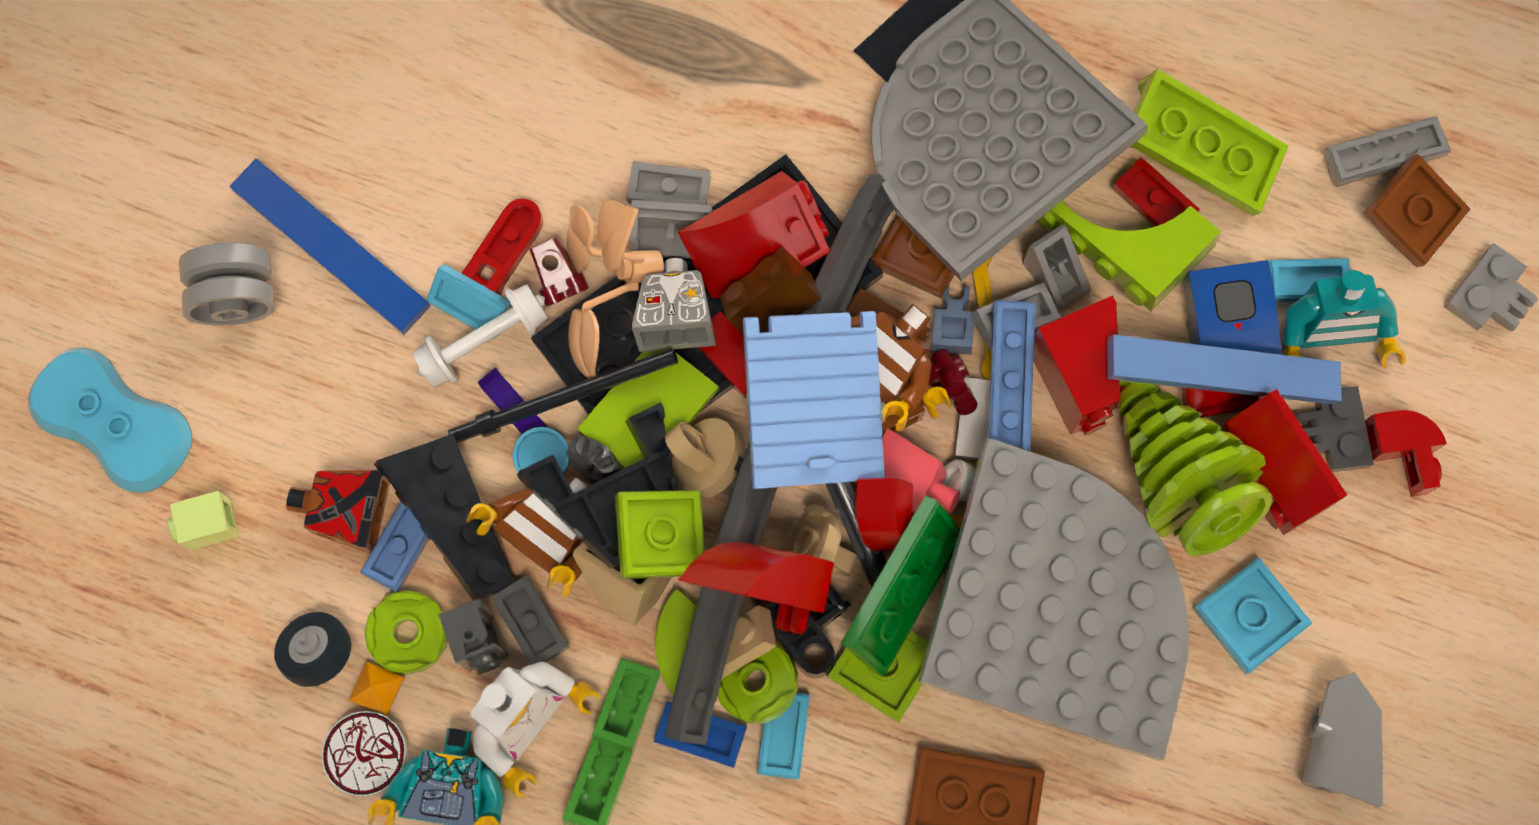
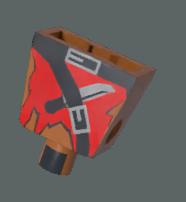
M378 470L317 471L314 476L312 490L298 487L290 488L286 507L288 511L306 514L304 528L312 534L371 554L378 541L390 482L385 475L382 477Z

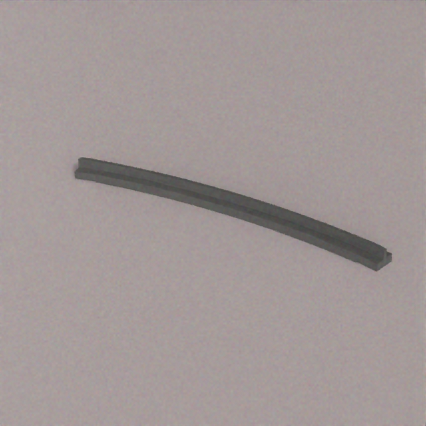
M870 174L865 184L859 190L815 279L821 299L800 315L844 313L868 260L882 234V229L893 211V207L888 201L882 186V182H885L882 175ZM750 441L738 472L715 546L736 541L759 545L778 487L752 488ZM702 587L667 721L666 736L668 739L706 745L713 706L717 700L743 595Z

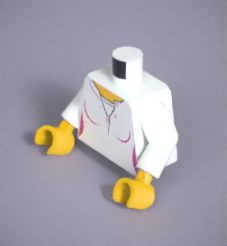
M538 662L523 667L521 670L512 667L505 668L493 684L488 685L483 690L481 699L470 713V718L476 725L473 740L475 754L497 776L504 775L503 783L505 788L520 798H525V795L519 791L520 782L523 779H527L536 785L537 780L535 776L521 767H513V762H517L565 700V696L568 694L570 701L583 714L592 713L583 704L586 697L593 695L601 699L600 694L590 684L584 681L574 684V678L546 662Z

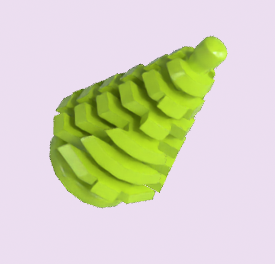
M1120 380L1121 400L1118 402L1117 407L1119 414H1122V417H1124L1123 429L1125 437H1128L1129 451L1132 462H1135L1134 466L1138 484H1141L1140 491L1145 510L1148 509L1146 515L1150 529L1154 528L1159 537L1165 538L1172 532L1174 537L1179 535L1181 545L1188 555L1201 556L1230 545L1255 527L1268 513L1273 502L1268 489L1264 485L1255 483L1263 473L1260 468L1266 465L1262 453L1250 446L1244 445L1233 434L1222 431V428L1210 419L1201 418V414L1192 407L1180 405L1181 401L1172 394L1160 393L1161 388L1158 385Z

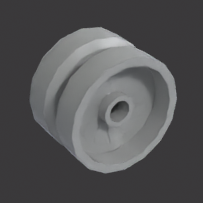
M217 243L188 250L180 256V282L188 287L182 293L183 316L188 321L212 326L239 325L264 319L274 312V291L271 285L266 282L272 274L270 254L266 249L244 243Z

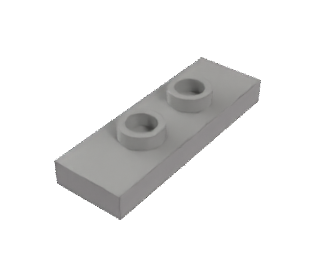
M1434 116L1328 146L1324 149L1323 155L1335 186L1339 187L1399 170L1410 156L1419 154L1427 162L1447 156L1451 149L1438 117Z

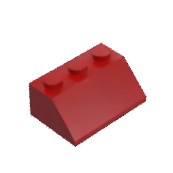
M1278 389L1270 392L1221 426L1222 431L1233 434L1244 445L1254 448L1264 456L1266 465L1260 468L1263 473L1255 483L1264 485L1270 492L1273 502L1265 518L1273 528H1279L1283 535L1348 496Z

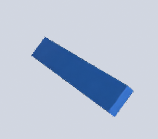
M255 159L229 186L234 193L403 335L431 307L422 296L258 159Z

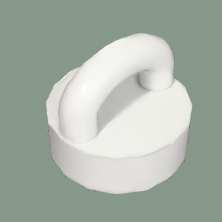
M956 459L945 466L947 476L943 485L960 491L958 502L964 501L968 503L976 469L971 464Z

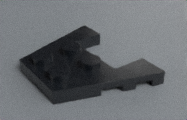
M661 402L629 417L625 421L645 459L573 493L554 455L544 458L517 473L519 480L610 569L620 564L615 495L618 492L679 491L677 477L673 475L670 458L671 450L665 441L666 431L663 420L665 412Z

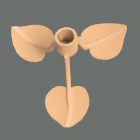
M615 200L604 201L600 208L597 236L600 245L603 247L602 250L596 249L591 245L594 236V225L587 210L579 205H573L570 209V224L567 231L566 244L568 258L577 272L585 271L589 264V255L601 257L607 271L616 272L618 279L626 282L621 287L584 302L582 310L574 309L572 311L568 330L569 349L577 368L588 379L596 376L595 367L599 350V325L595 314L591 311L592 308L628 291H638L639 283H642L643 277L647 274L664 272L663 258L658 250L625 251L639 210L634 207L625 206Z

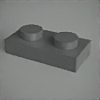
M527 575L491 596L492 601L530 665L538 662H548L570 648Z

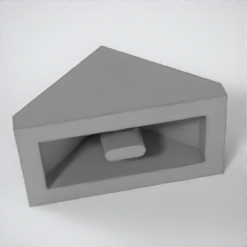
M1062 224L1029 246L1022 264L1037 284L1045 283L1058 311L1091 290L1066 226Z

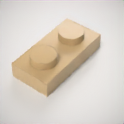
M758 605L738 617L722 678L776 647L769 609Z

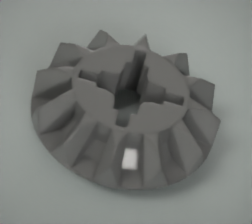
M576 436L568 444L569 449L566 453L572 461L571 466L578 470L580 478L588 480L590 485L621 471L620 464L613 453L597 440Z

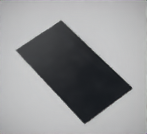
M908 0L853 51L888 82L892 73L897 68V60L912 42L964 0Z

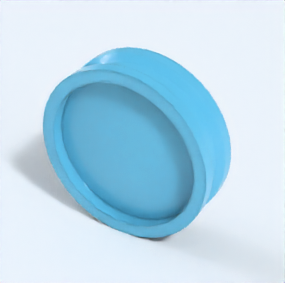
M547 427L533 428L523 433L516 441L513 449V463L519 472L544 458L554 455L565 475L571 463L566 453L569 447L564 437L557 431Z

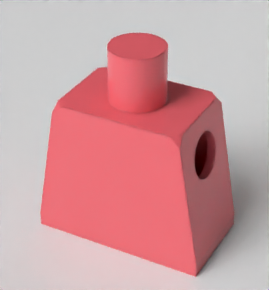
M887 428L882 437L885 478H898L913 483L912 517L925 496L937 500L948 514H952L958 504L960 491L943 485L947 471L942 462Z

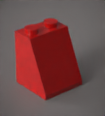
M1113 295L1039 327L1034 336V364L1070 435L1081 430L1084 435H1088L1106 426L1105 420L1113 416L1112 411L1121 400L1120 380L1107 379V338L1112 335H1118L1117 302Z

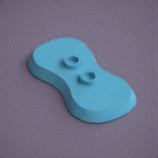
M73 348L60 353L40 372L29 392L28 408L36 424L52 435L76 441L88 448L96 456L111 481L122 489L138 493L155 490L176 473L190 451L192 432L185 417L178 410L167 404L143 398L131 391L123 383L112 363L97 351L88 348Z

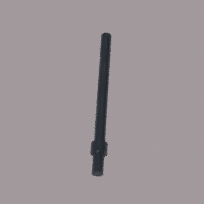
M671 348L501 411L495 412L491 409L476 415V420L449 429L448 435L453 434L457 443L479 435L486 438L501 432V427L678 364L677 355L674 349Z

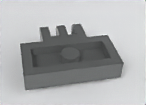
M1358 386L1341 388L1342 401L1337 404L1315 402L1317 411L1294 414L1300 424H1310V428H1304L1310 439L1313 440L1320 454L1325 453L1327 465L1332 472L1364 469L1374 465Z

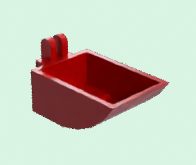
M782 171L678 231L697 271L701 272L703 283L711 298H720L731 284L740 281L754 270L764 258L773 255L781 247L791 254L803 267L808 266L830 252L825 240L829 233L820 218L822 216L807 183L804 180L796 182Z
M736 541L722 543L703 552L686 568L677 581L779 603L780 606L776 620L777 628L783 631L790 630L792 633L802 634L806 629L810 610L824 613L834 562L806 554Z

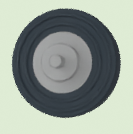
M311 612L304 614L289 623L278 637L274 649L275 663L280 672L296 685L314 687L324 684L334 678L346 665L351 653L350 635L345 626L328 613Z

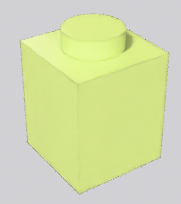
M219 491L170 504L172 517L168 518L170 535L175 542L178 541V544L189 550L239 537L231 500Z

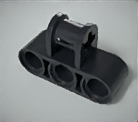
M831 583L826 600L830 606L827 603L825 604L824 613L810 610L807 626L802 634H787L777 628L776 620L780 606L779 603L749 597L754 607L760 605L770 610L775 637L805 676L821 678L832 670L835 651L821 630L851 608L852 604L849 600L844 601ZM812 647L823 649L828 656L827 663L821 668L809 667L804 661V654L808 649Z

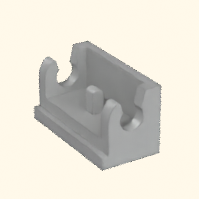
M631 200V207L638 209L639 212L628 240L630 241V251L658 250L662 257L691 259L678 231L713 212L712 205Z

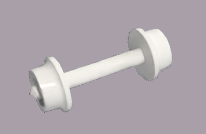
M528 284L515 290L507 288L504 292L513 306L511 309L441 350L430 335L425 337V344L413 352V356L418 364L417 375L426 377L434 388L445 382H452L454 384L458 382V378L450 365L452 362L522 321L532 336L536 335V329L549 320L542 307L545 297L535 296Z

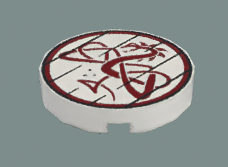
M370 711L351 713L336 722L327 734L322 749L323 769L331 783L344 793L360 797L383 793L392 779L407 764L409 756L407 739L399 725L383 714Z

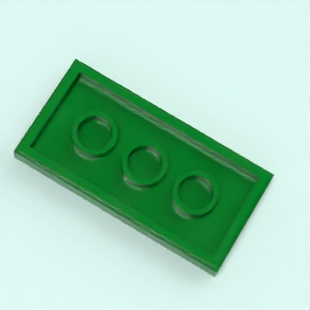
M928 496L923 498L841 642L865 666L882 677L889 670L950 562L958 539L960 527L937 500Z

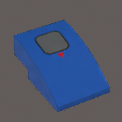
M1268 260L1188 271L1182 280L1190 318L1186 323L1190 344L1282 355L1277 306Z

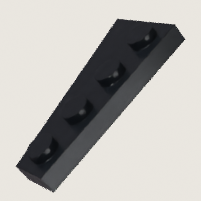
M453 434L376 460L374 466L382 477L385 475L396 490V496L404 507L407 506L421 525L420 528L423 533L437 546L444 556L443 560L473 601L496 594L515 583L492 526L485 535L481 536L476 532L483 521L480 519H472L470 522L466 521L471 508L482 502Z

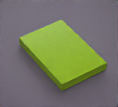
M666 350L644 351L636 361ZM677 353L678 364L612 387L577 428L578 432L584 437L597 440L606 446L624 469L645 459L625 422L629 417L661 402L665 412V418L663 419L665 431L668 433L680 422L690 425L719 391L717 384Z

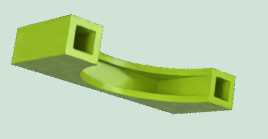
M1063 200L1037 220L1044 228L1049 230L1051 228L1056 229L1062 224L1066 226L1077 254H1083L1092 261L1095 270L1106 280L1113 279L1124 289L1126 297L1137 306L1143 305L1150 312L1184 279L1188 271H1192L1211 252L1221 234V230L1191 206L1164 224L1134 231L1114 230L1093 224L1073 212Z

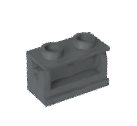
M477 599L438 615L454 661L459 666L469 672L475 670L476 674H483L500 666L499 660L508 657L507 652L498 646V638L491 619L494 618L493 612L481 600Z

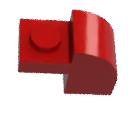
M1410 410L1376 413L1365 420L1373 462L1402 458L1411 497L1427 495L1441 487L1442 468L1439 460L1433 456V453L1447 445L1443 432L1434 421L1421 413Z
M898 478L857 479L856 516L858 529L864 544L871 551H894L913 518V483Z

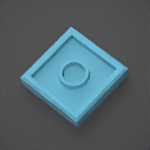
M1259 557L1192 608L1245 675L1313 624Z

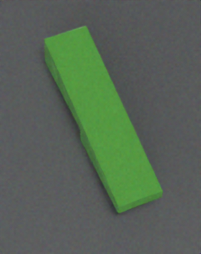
M621 658L594 728L591 745L563 815V825H609L661 675L660 671Z

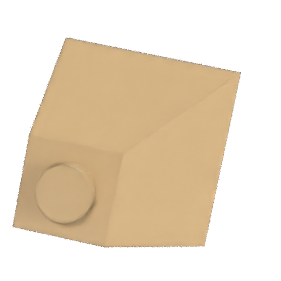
M583 542L573 552L576 563L600 604L633 626L658 602L672 578L621 579L620 564L610 569Z

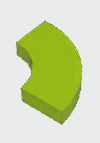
M677 588L669 597L661 612L655 637L658 667L666 686L673 696L697 607Z

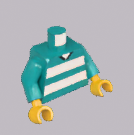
M1350 270L1343 277L1316 280L1306 294L1287 310L1283 344L1287 345V349L1282 351V355L1302 357L1299 353V347L1303 349L1375 342L1379 337L1382 338V341L1377 345L1376 353L1384 368H1387L1386 358L1391 353H1396L1400 365H1403L1406 361L1402 347L1395 340V336L1399 334L1396 306L1383 288H1376L1374 278L1369 274L1364 275L1360 271Z

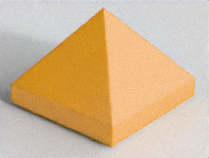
M366 661L349 700L388 716L405 677Z

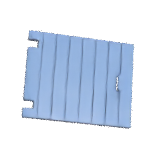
M849 312L770 316L768 319L769 332L759 333L757 317L743 318L752 488L759 489L885 478L875 312H860L861 327L851 328Z

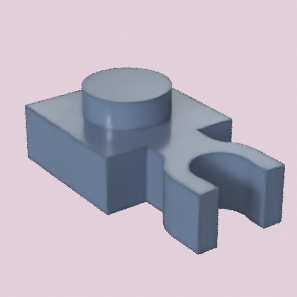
M949 285L943 294V306L946 309H935L931 351L937 352L947 349L949 353L972 355L974 319L971 314L973 312L964 311L969 304L970 287L964 286L963 297L955 300L949 296Z

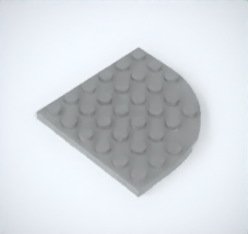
M964 0L915 39L897 60V68L892 73L889 81L884 82L876 103L872 123V147L878 175H882L885 182H882L885 195L896 214L939 260L962 281L1147 134V124L1010 0Z
M988 438L984 442L917 682L1151 759L1164 760L1184 680L1189 645L1188 613L1184 592L1176 567L1167 548L1155 529H1150L1149 523L1143 514L1107 483L1068 464Z

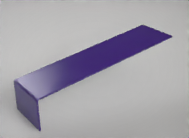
M496 367L477 382L500 410L525 402L499 373ZM538 415L512 423L521 434L533 428L547 427Z

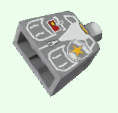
M668 259L664 262L663 273L647 274L643 277L632 322V329L639 352L668 350L671 348L716 346L701 272L697 270L688 271L687 262L683 259Z

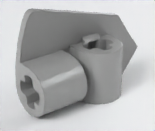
M1354 672L1328 682L1324 700L1316 705L1312 713L1308 728V736L1312 739L1301 783L1323 792L1344 794L1379 808L1383 805L1382 710Z

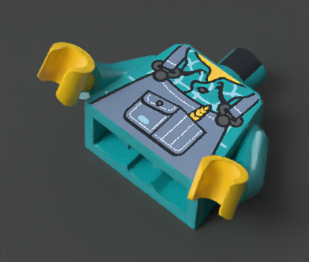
M447 728L443 753L422 750L420 756L411 758L392 779L381 800H377L370 805L368 823L372 825L376 817L383 815L387 817L385 825H395V812L399 810L398 817L438 824L499 825L501 823L505 797L496 774L481 759L468 757L472 732Z

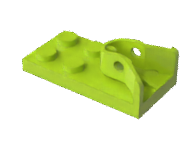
M1159 69L1141 79L1138 84L1141 96L1134 113L1147 124V134L1129 148L1139 150L1252 216L1261 213L1289 145Z

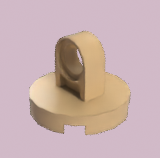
M709 418L693 426L680 422L665 434L666 444L673 453L671 460L673 475L677 477L678 488L682 491L700 490V496L711 498L724 491L735 480L738 472L734 470L739 456L744 458L745 444L744 438L738 429L727 421L719 418Z
M819 504L807 506L803 509L807 512V515L800 522L793 519L788 525L781 539L779 549L834 562L833 572L851 576L858 556L839 546L842 537V523L838 514Z

